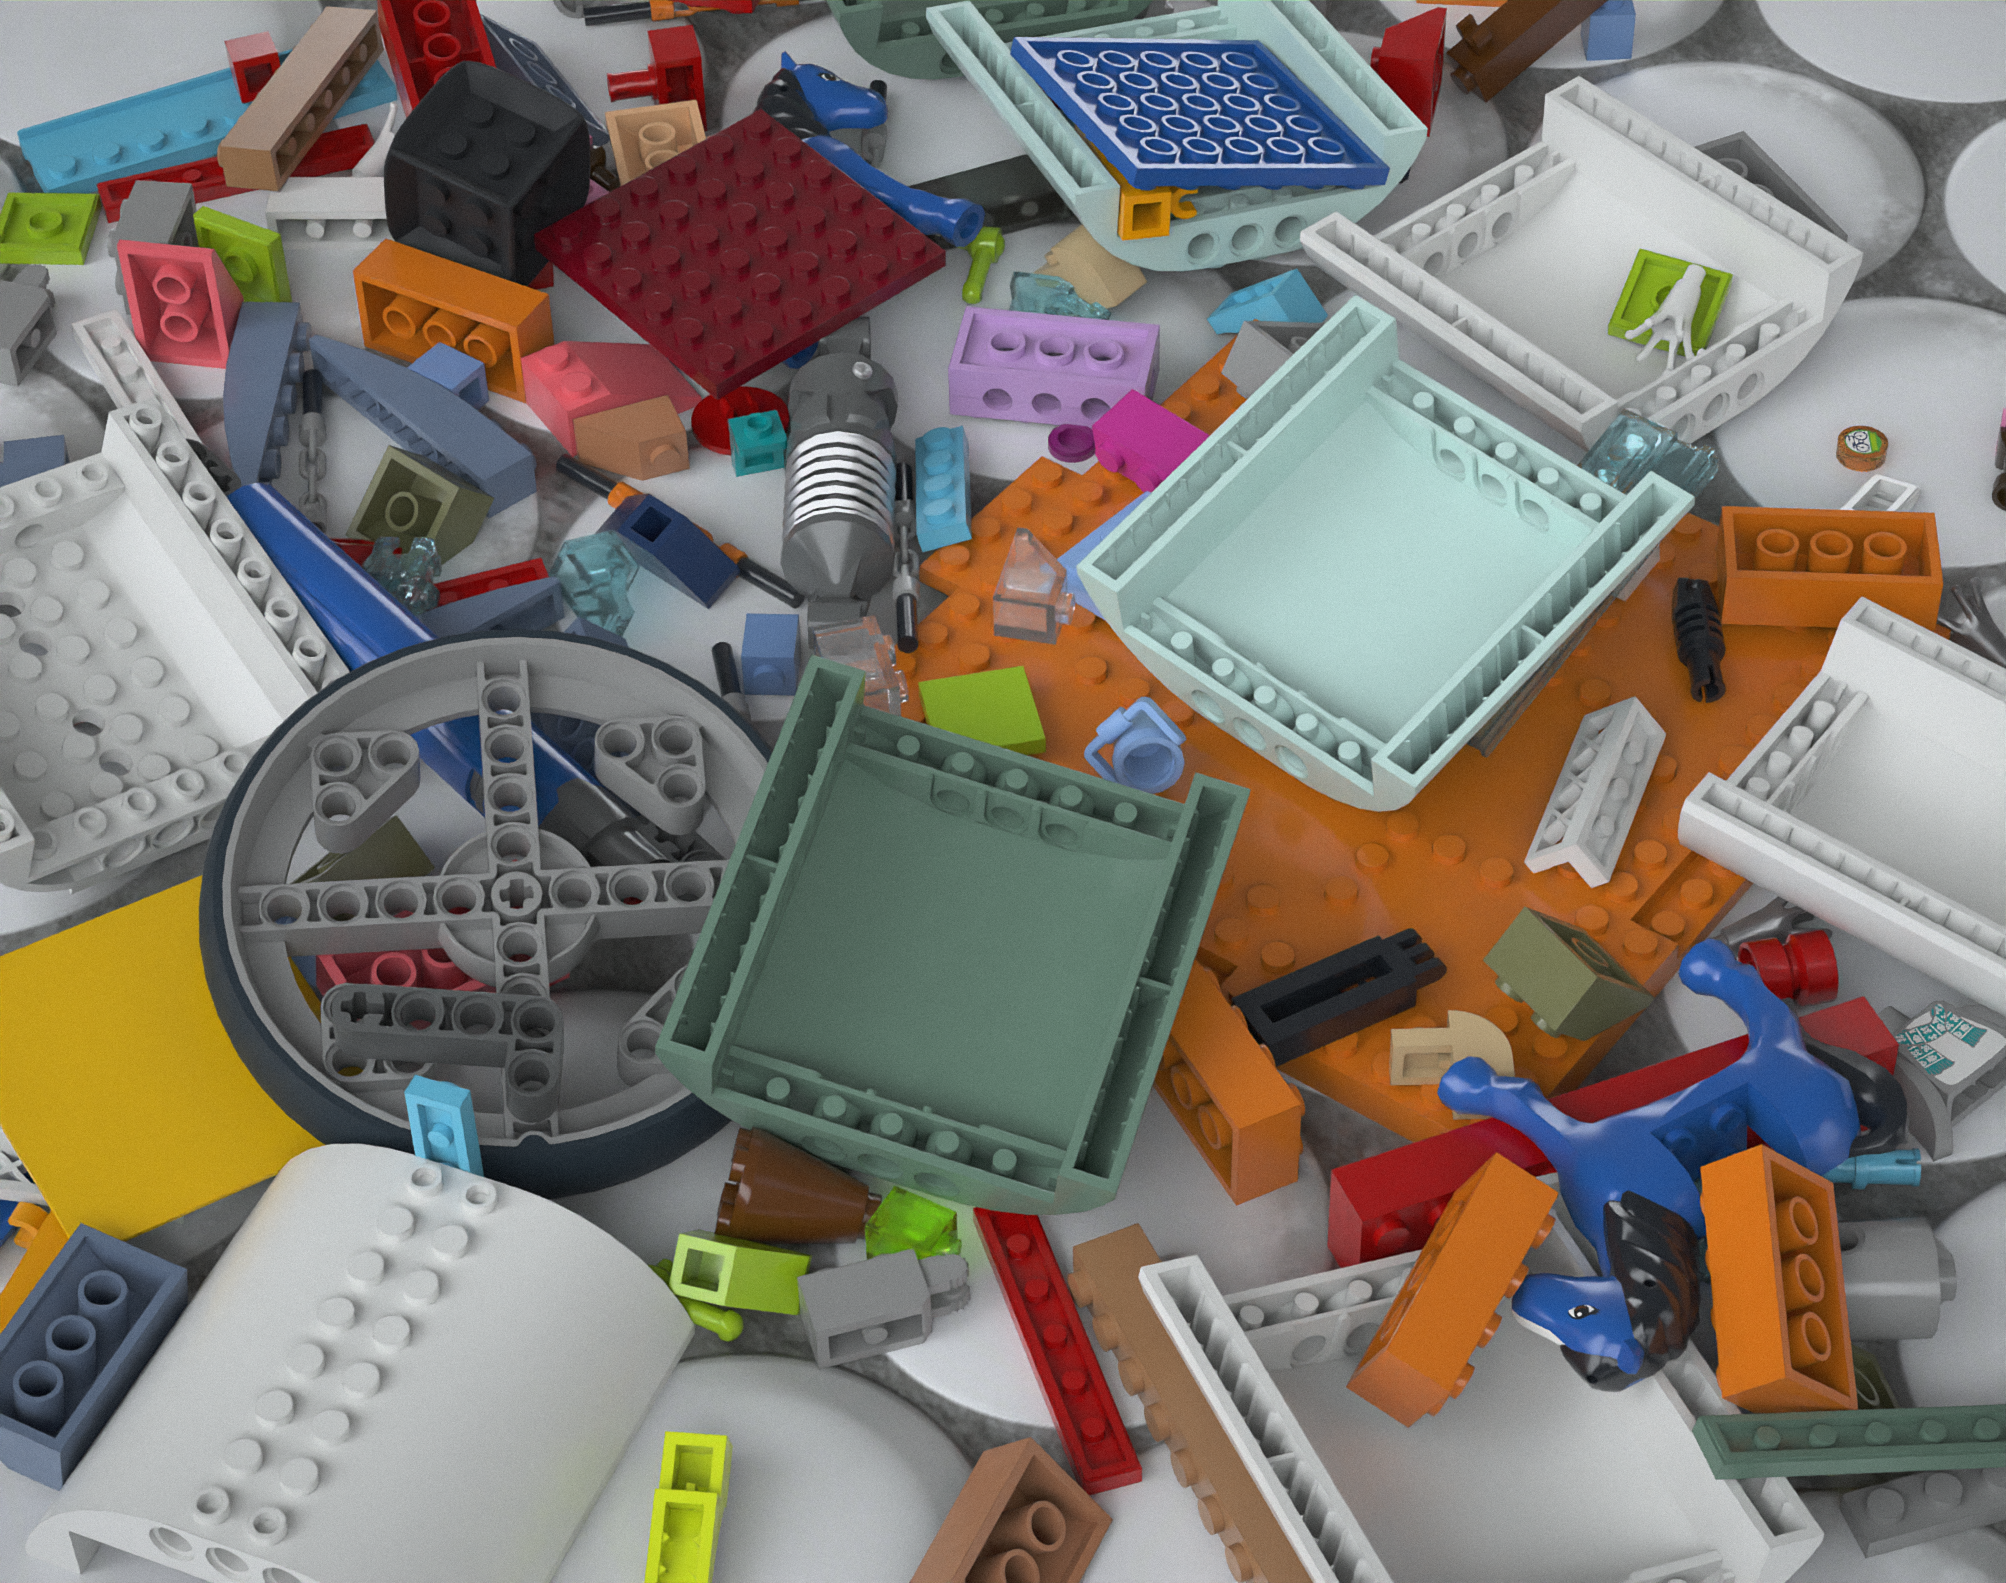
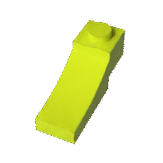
M665 1431L659 1488H655L644 1583H712L724 1507H727L733 1445L727 1435Z

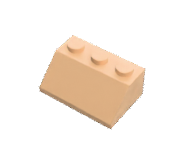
M697 100L605 112L606 125L620 186L706 139Z

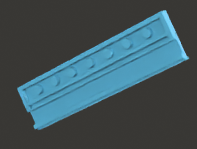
M292 49L278 53L280 65L289 56ZM378 59L333 119L397 100L395 84ZM229 67L19 130L17 135L25 160L30 162L34 176L44 193L89 194L98 191L96 184L100 182L190 163L217 155L219 143L226 137L252 102L242 104Z

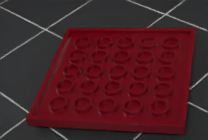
M762 109L755 111L534 234L535 249L717 400L946 266V251Z

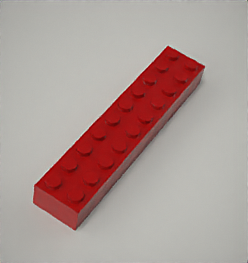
M1864 996L1799 1017L1804 1030L1814 1039L1828 1045L1855 1051L1886 1068L1892 1076L1894 1075L1899 1044ZM1748 1034L1547 1100L1567 1116L1582 1122L1594 1123L1611 1115L1652 1103L1717 1074L1741 1058L1747 1050L1749 1036ZM1491 1117L1332 1169L1327 1246L1340 1268L1422 1250L1454 1192L1496 1152L1534 1177L1556 1173L1557 1171L1532 1140L1521 1131L1501 1120ZM1747 1125V1149L1762 1144L1775 1151ZM1860 1125L1861 1132L1869 1130L1867 1127Z

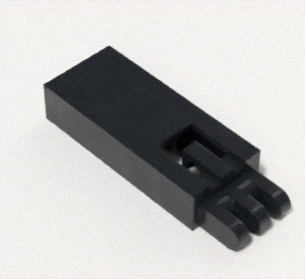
M1409 928L1385 939H1382L1379 935L1233 997L1231 998V1006L1236 1005L1242 1011L1247 1022L1248 1031L1258 1045L1265 1044L1269 1048L1277 1067L1415 1007L1417 990L1440 980L1446 974L1447 967L1440 958H1434V951L1427 943H1422V937L1413 928ZM1372 977L1375 978L1374 980H1372V981H1370V982H1366V981H1365V980H1367V979H1369V978H1372ZM1358 984V987L1353 988L1349 991H1345L1343 993L1341 992L1346 988Z

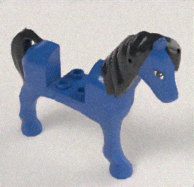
M786 51L781 54V69L773 76L772 81L764 86L757 99V106L753 113L759 109L765 111L924 235H942L947 242L956 247H965L975 240L983 227L985 212L982 205L966 198L947 199L925 191L909 188L872 167L853 148L831 137L829 132L839 129H871L884 124L888 119V107L886 100L881 94L875 90L847 82L819 65L797 64ZM819 341L781 363L791 369L801 368L812 358L817 350Z
M1708 938L1694 945L1682 959L1678 972L1683 985L1695 994L1712 996L1723 1001L1741 1018L1747 1028L1749 1044L1746 1052L1738 1061L1717 1074L1652 1103L1611 1115L1594 1123L1582 1122L1565 1115L1543 1096L1540 1087L1532 1079L1498 1076L1494 1068L1479 1057L1468 1056L1454 1063L1442 1076L1437 1094L1442 1104L1457 1114L1491 1116L1521 1131L1537 1145L1558 1172L1560 1193L1575 1227L1597 1251L1603 1277H1574L1552 1273L1526 1275L1524 1281L1512 1297L1511 1315L1521 1326L1559 1345L1565 1360L1592 1389L1607 1392L1623 1391L1655 1375L1668 1361L1676 1360L1686 1350L1690 1335L1700 1323L1699 1306L1701 1294L1700 1262L1698 1259L1701 1255L1698 1240L1707 1235L1705 1216L1701 1210L1700 1193L1697 1189L1698 1186L1702 1185L1700 1167L1747 1150V1125L1777 1153L1820 1176L1841 1165L1848 1158L1895 1151L1899 1144L1903 1143L1906 1145L1908 1142L1910 1121L1907 1114V1100L1901 1085L1890 1072L1855 1051L1828 1045L1811 1037L1801 1025L1793 1000L1791 998L1779 999L1764 985L1761 975L1755 967L1737 961L1734 952L1721 940ZM1860 1125L1869 1129L1868 1135L1861 1136Z

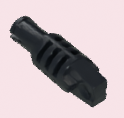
M1679 577L1673 589L1671 617L1677 655L1680 662L1688 668L1691 683L1690 692L1693 699L1698 702L1702 701L1701 686H1704L1706 703H1711L1722 698L1726 691L1720 665L1725 655L1726 647L1719 609L1708 581Z

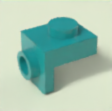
M777 410L752 413L747 416L728 419L731 460L736 477L785 468L783 450L787 449V436Z

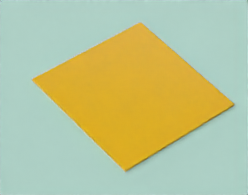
M203 875L0 956V1127L68 1238L72 1236L80 1223L126 1242L273 1177L295 1156L308 1149L325 1146V1144L318 1141L287 1116L259 1086L238 1056L218 1017L206 982L199 944V900ZM288 957L296 983L310 1010L321 1023V1002L292 958ZM350 1066L343 1068L338 1074L352 1077L360 1074L363 1070Z

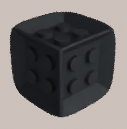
M462 61L448 70L429 90L400 126L390 145L384 165L385 211L389 232L395 242L528 286L549 262L547 258L535 249L534 234L579 210L586 203L590 188V136L584 117L574 107L557 96L495 67L474 61Z

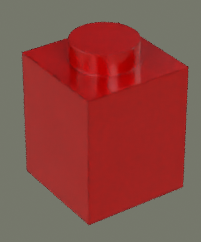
M269 31L224 41L233 82L242 104L254 101L257 94L261 92L275 71L281 66L277 49Z

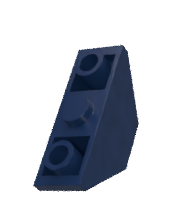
M651 494L627 496L595 533L599 540L707 609L713 605L741 572L739 567L686 516Z

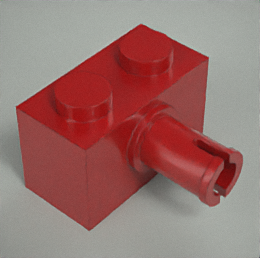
M693 24L647 31L650 64H647V69L613 74L606 73L611 103L618 100L651 96V99L654 100V105L697 100L704 132L707 131L702 59Z

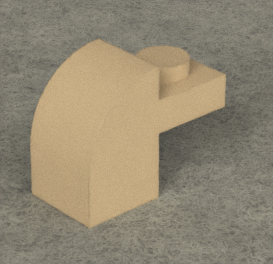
M1080 225L1054 245L1044 255L1047 263L1032 273L1041 290L1070 281L1088 314L1119 305L1147 283L1139 266L1132 265L1112 255L1091 236L1083 225Z
M1448 1010L1447 1028L1417 1027L1412 1029H1391L1390 1085L1440 1084L1442 1076L1454 1063L1468 1056L1482 1058L1494 1068L1498 1076L1515 1077L1510 1043L1504 1033L1489 1020L1473 1013L1457 1010ZM1452 1110L1453 1120L1491 1118V1116L1457 1114Z

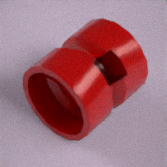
M1816 929L1789 934L1784 944L1777 938L1769 937L1746 941L1739 946L1738 961L1754 966L1760 973L1764 985L1779 999L1791 998L1798 1005L1805 1007L1833 1002L1837 998L1839 989L1837 961L1829 937L1823 930Z

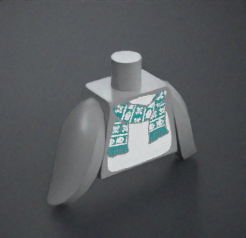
M1934 1001L1910 1019L1894 1007L1888 1006L1878 1016L1899 1044L1893 1077L1901 1085L1907 1100V1114L1910 1121L1909 1132L1926 1149L1934 1162L1952 1155V1127L2006 1085V1017L1983 1005L1956 1007L1945 1001Z

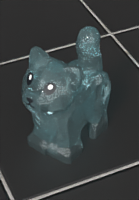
M380 536L374 543L372 554L362 564V568L415 616L438 606L440 591L433 585V578L440 577L442 565L441 556L438 555L434 539L414 538L408 554H393V551L400 544V539L398 537Z

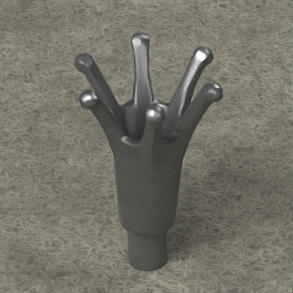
M1978 577L1971 579L1970 585L1973 595L1968 594L1964 596L1961 586H1952L1951 592L1960 604L1966 620L1964 623L1959 624L1938 613L1937 622L1953 632V634H1950V641L2006 669V637L1994 623L1985 605L1980 590L1981 580Z
M1778 896L1764 908L1721 929V934L1711 939L1721 940L1734 952L1735 957H1738L1739 946L1746 941L1774 937L1784 944L1789 934L1816 929L1823 930L1830 939L1832 931L1825 928H1793L1792 926L1798 923L1813 920L1814 915L1805 912V910L1798 906L1789 909L1784 908L1788 901Z

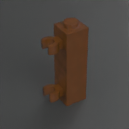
M1508 0L1479 25H1477L1473 15L1469 14L1456 25L1462 40L1446 52L1454 69L1450 76L1463 93L1469 94L1472 91L1487 103L1608 0Z

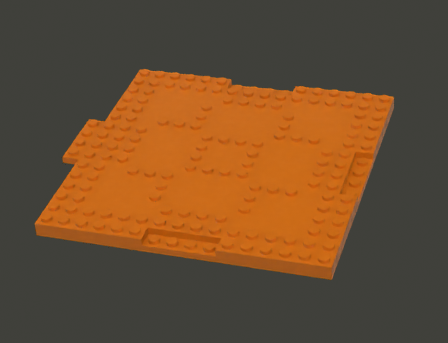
M1237 336L1160 406L1211 435L1247 400L1236 391L1237 385L1221 373ZM1041 456L971 519L972 539L938 548L920 564L919 581L949 597L918 624V648L914 652H901L896 644L866 671L865 706L927 724L919 698L918 682L1024 666L1046 738V752L1027 756L1102 778L1084 756L1085 748L1098 735L1096 728L1119 707L1127 709L1140 697H1149L1178 726L1186 737V741L1180 745L1185 762L1182 775L1174 785L1154 795L1185 804L1195 772L1251 789L1196 955L1197 961L1203 968L1208 967L1213 971L1217 978L1220 992L1230 1006L1231 998L1375 936L1379 935L1382 939H1385L1409 928H1413L1422 937V943H1427L1434 951V958H1440L1446 965L1447 972L1440 980L1417 990L1415 1007L1276 1067L1277 1070L1413 1143L1485 1119L1453 1120L1452 1110L1442 1104L1437 1094L1439 1084L1390 1085L1391 1029H1412L1417 1027L1447 1028L1448 1010L1464 1011L1479 1015L1496 1025L1508 1039L1513 1055L1515 1077L1532 1079L1540 1087L1543 1096L1549 1099L1576 1090L1645 1010L1639 1011L1586 1041L1561 1034L1559 1038H1554L1540 1029L1531 1019V1015L1535 1011L1525 1001L1520 1003L1506 995L1495 984V980L1499 976L1483 961L1524 907L1583 928L1646 990L1656 997L1679 971L1682 959L1692 947L1704 941L1754 884L1679 843L1678 824L1681 809L1685 799L1709 772L1725 781L1731 776L1821 671L1838 629L1722 624L1726 650L1720 665L1723 681L1726 686L1725 694L1717 701L1706 703L1704 686H1701L1702 701L1698 702L1693 699L1690 692L1691 683L1688 668L1680 662L1677 655L1671 619L1673 589L1679 577L1708 581L1720 613L1716 565L1719 526L1691 513H1687L1659 542L1660 560L1626 601L1609 594L1409 804L1397 810L1378 812L1356 808L1336 801L1312 789L1211 723L1165 687L1127 648L1107 621L1044 584V568L1144 493L1134 481L1119 472L1108 471L1099 461L1081 475ZM1936 624L1935 631L1932 632L1949 640L1951 630ZM1636 696L1666 732V737L1610 881L1591 888L1569 862L1533 873L1524 861L1584 715ZM1106 743L1097 752L1113 768V743ZM1562 837L1556 844L1561 843L1564 837ZM1372 977V978H1369V979H1367V980H1365V981H1366V982H1370V981L1374 980L1375 978ZM1358 984L1346 988L1341 992L1343 993L1345 991H1349L1353 988L1358 987Z

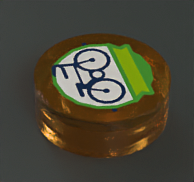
M1869 426L1846 428L1838 436L1836 458L1843 466L1854 471L1868 472L1876 470L1886 461L1888 439L1881 431Z

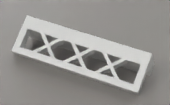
M1636 696L1584 715L1524 861L1533 873L1569 862L1591 888L1610 881L1666 737V732ZM1562 837H1564L1561 843L1556 844Z

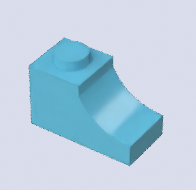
M1296 268L1231 293L1207 320L1218 335L1222 333H1239L1244 321H1253L1254 319L1259 321L1322 323L1328 314Z

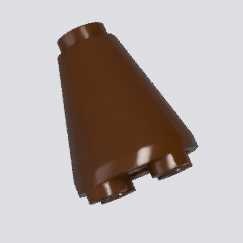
M754 1126L751 1130L739 1128L728 1178L729 1181L736 1182V1184L728 1182L724 1184L718 1206V1218L714 1234L761 1244L855 1243L857 1238L868 1241L872 1240L880 1212L882 1195L869 1192V1185L765 1129Z

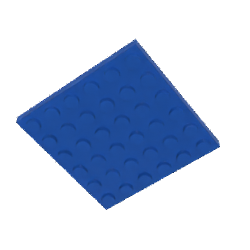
M1014 37L1010 55L1045 91V94L1063 110L1066 117L1071 119L1085 134L1086 138L1105 155L1107 161L1113 164L1127 179L1128 183L1137 189L1154 190L1156 186H1176L1185 190H1196L1199 186H1219L1228 190H1238L1241 186H1261L1266 189L1279 190L1283 186H1303L1319 190L1324 188V185H1343L1350 189H1363L1365 185L1386 184L1390 167L1259 40Z

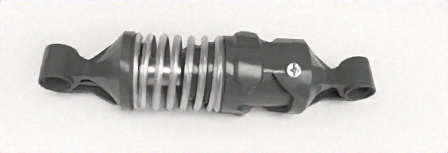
M858 317L820 339V356L804 364L791 379L788 395L791 433L788 435L785 456V492L783 497L780 566L785 580L799 594L807 598L808 649H829V656H845V648H861L862 623L865 621L871 596L878 593L890 579L894 563L893 536L895 530L893 524L895 519L896 453L890 429L895 422L898 408V393L893 377L879 363L871 360L870 317Z

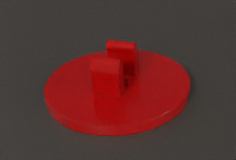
M740 386L718 400L711 394L702 399L693 410L691 427L694 437L702 446L713 452L731 456L728 419L747 416L752 413L777 410L784 431L787 433L790 425L789 411L784 401L774 393L757 387Z

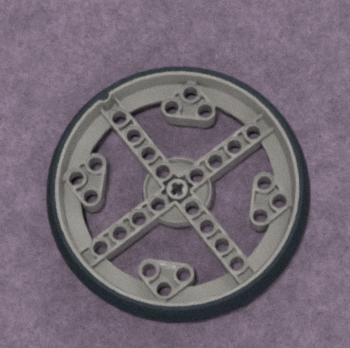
M527 629L488 630L440 637L404 647L369 661L336 679L305 701L285 719L251 758L227 797L215 824L204 862L199 900L200 950L206 982L218 1017L238 1056L259 1086L285 1114L323 1144H365L391 1148L415 1155L404 1092L415 1075L437 1080L436 1063L357 1058L341 1051L335 1042L331 1005L334 997L341 989L353 984L343 983L335 985L326 992L321 1002L320 1023L310 1010L296 983L288 957L443 948L451 961L462 972L481 983L495 987L496 993L534 995L550 998L549 983L571 972L584 959L594 939L701 933L730 859L590 867L585 857L572 844L551 832L538 829L530 712L578 718L601 725L595 736L594 770L597 779L605 787L659 828L674 835L689 834L700 826L704 817L706 796L723 820L735 845L773 752V749L758 730L731 704L703 683L668 663L635 649L605 640L559 631ZM503 709L513 711V713L507 715L495 712ZM479 715L486 832L471 838L461 845L449 857L440 875L286 884L293 855L303 832L313 816L316 838L324 849L340 854L352 852L362 845L406 803L419 788L421 779L419 748L411 734L454 719ZM676 748L681 749L685 752L681 754H671L666 750ZM621 751L626 752L629 755L624 757H615L610 754L612 752ZM512 757L517 759L515 762L503 763L498 761L500 758ZM391 763H401L404 765L397 769L384 767ZM334 766L347 767V769L340 772H333L328 770L329 768ZM680 796L689 799V801L678 803L670 800V798ZM508 805H513L521 809L514 812H507L501 810L500 808ZM339 814L350 816L348 819L342 821H333L329 819L332 816ZM511 854L525 857L515 862L503 859L506 855ZM684 894H692L699 897V899L686 902L677 897ZM634 897L643 902L636 905H627L620 901L624 898ZM575 900L581 901L586 905L579 908H568L563 904ZM519 906V907H523V908L514 909V908H511V907ZM455 907H466L471 910L462 915L448 912ZM399 910H407L413 913L405 918H396L390 915ZM342 913L356 916L348 921H336L333 919V917ZM286 916L297 919L293 923L286 925L274 922ZM515 954H526L532 957L525 962H514L508 959ZM688 964L679 969L619 1032L617 1070L619 1077L630 1088L582 1106L563 1110L556 1109L549 1118L541 1122L528 1123L520 1121L509 1111L506 1103L505 1068H500L503 1114L474 1111L485 1178L522 1189L545 1199H558L596 1192L637 1179L672 1163L709 1140L732 1121L683 1086L663 1065L657 1055L642 1059L631 1054L638 1049H649L655 1052V1046ZM363 1019L358 1020L357 1023H362ZM387 1019V1020H386L387 1026H389V1027L393 1026V1025H392V1020H391V1019ZM411 1024L407 1025L408 1028L417 1030ZM534 1028L525 1034L533 1038H542L550 1032L546 1029ZM406 1063H416L422 1066L420 1070L413 1073H403L397 1070L398 1067ZM350 1066L363 1070L360 1074L352 1077L338 1074L340 1070ZM527 1081L519 1087L531 1092L538 1091L545 1085L538 1081Z

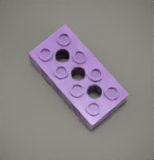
M966 306L948 367L950 414L974 418L1013 420L1024 423L1071 424L1092 428L1096 421L1132 389L1153 401L1160 371V325Z

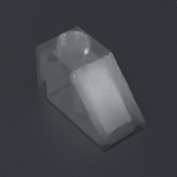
M1018 527L993 595L994 636L1056 645L1062 625H1070L1075 609V594L1067 593V570L1028 529Z

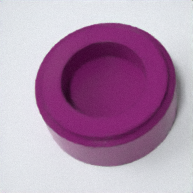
M1062 424L1050 432L1048 436V450L1054 458L1063 462L1077 463L1085 461L1095 454L1093 431L1088 426Z

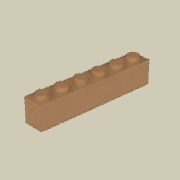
M330 6L323 10L261 92L257 94L247 110L239 117L226 137L219 143L217 160L220 167H223L227 187L279 191L384 51L377 10Z

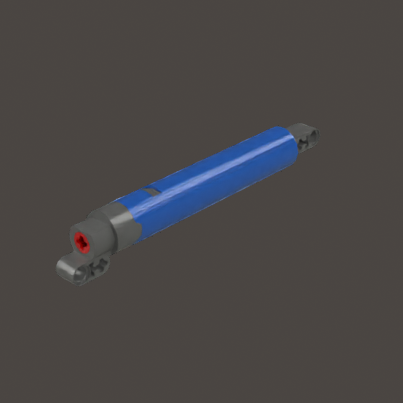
M186 439L350 672L369 661L404 647L439 638L270 484L264 485L259 482L241 487V479L211 450L199 441ZM503 709L495 713L507 715L513 713V711ZM479 715L454 719L411 734L417 742L419 758L485 818ZM531 721L538 829L551 832L572 844L585 857L590 867L726 860L695 830L689 834L674 835L662 830L652 821L644 825L612 796L600 782ZM512 757L500 758L498 761L503 763L515 762L517 759ZM508 805L500 809L507 812L518 811L521 808L513 805ZM684 894L677 897L686 902L699 899V897L692 894ZM628 897L620 902L627 905H636L643 901L638 898Z

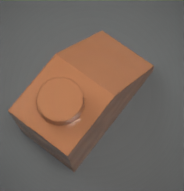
M668 395L573 419L577 457L579 461L586 465L641 481L690 469L686 430Z

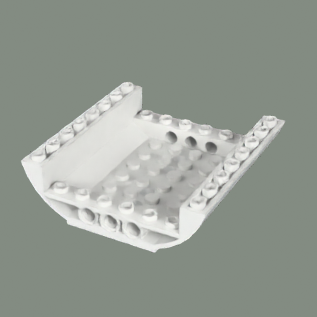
M155 396L108 413L102 452L0 487V605H12L21 611V614L15 617L0 614V882L7 887L21 891L53 892L68 890L72 895L210 839L230 791L251 758L274 730L305 701L336 679L350 672ZM29 643L39 644L48 653L42 656H35L31 653L23 652L20 647ZM80 722H90L97 725L101 732L96 735H88L78 732L73 726ZM106 762H118L124 765L128 772L116 776L115 774L103 771L100 766Z

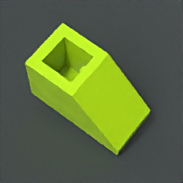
M701 1229L679 1233L668 1287L675 1295L721 1306L799 1315L800 1305L797 1277L809 1274L812 1255L717 1235L714 1232Z

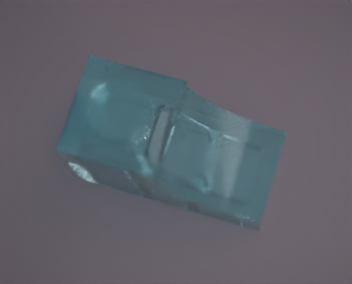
M614 530L564 541L548 573V577L555 576L561 582L562 597L577 617L579 616L621 637L623 636L635 613L628 600L627 592L640 569V565Z

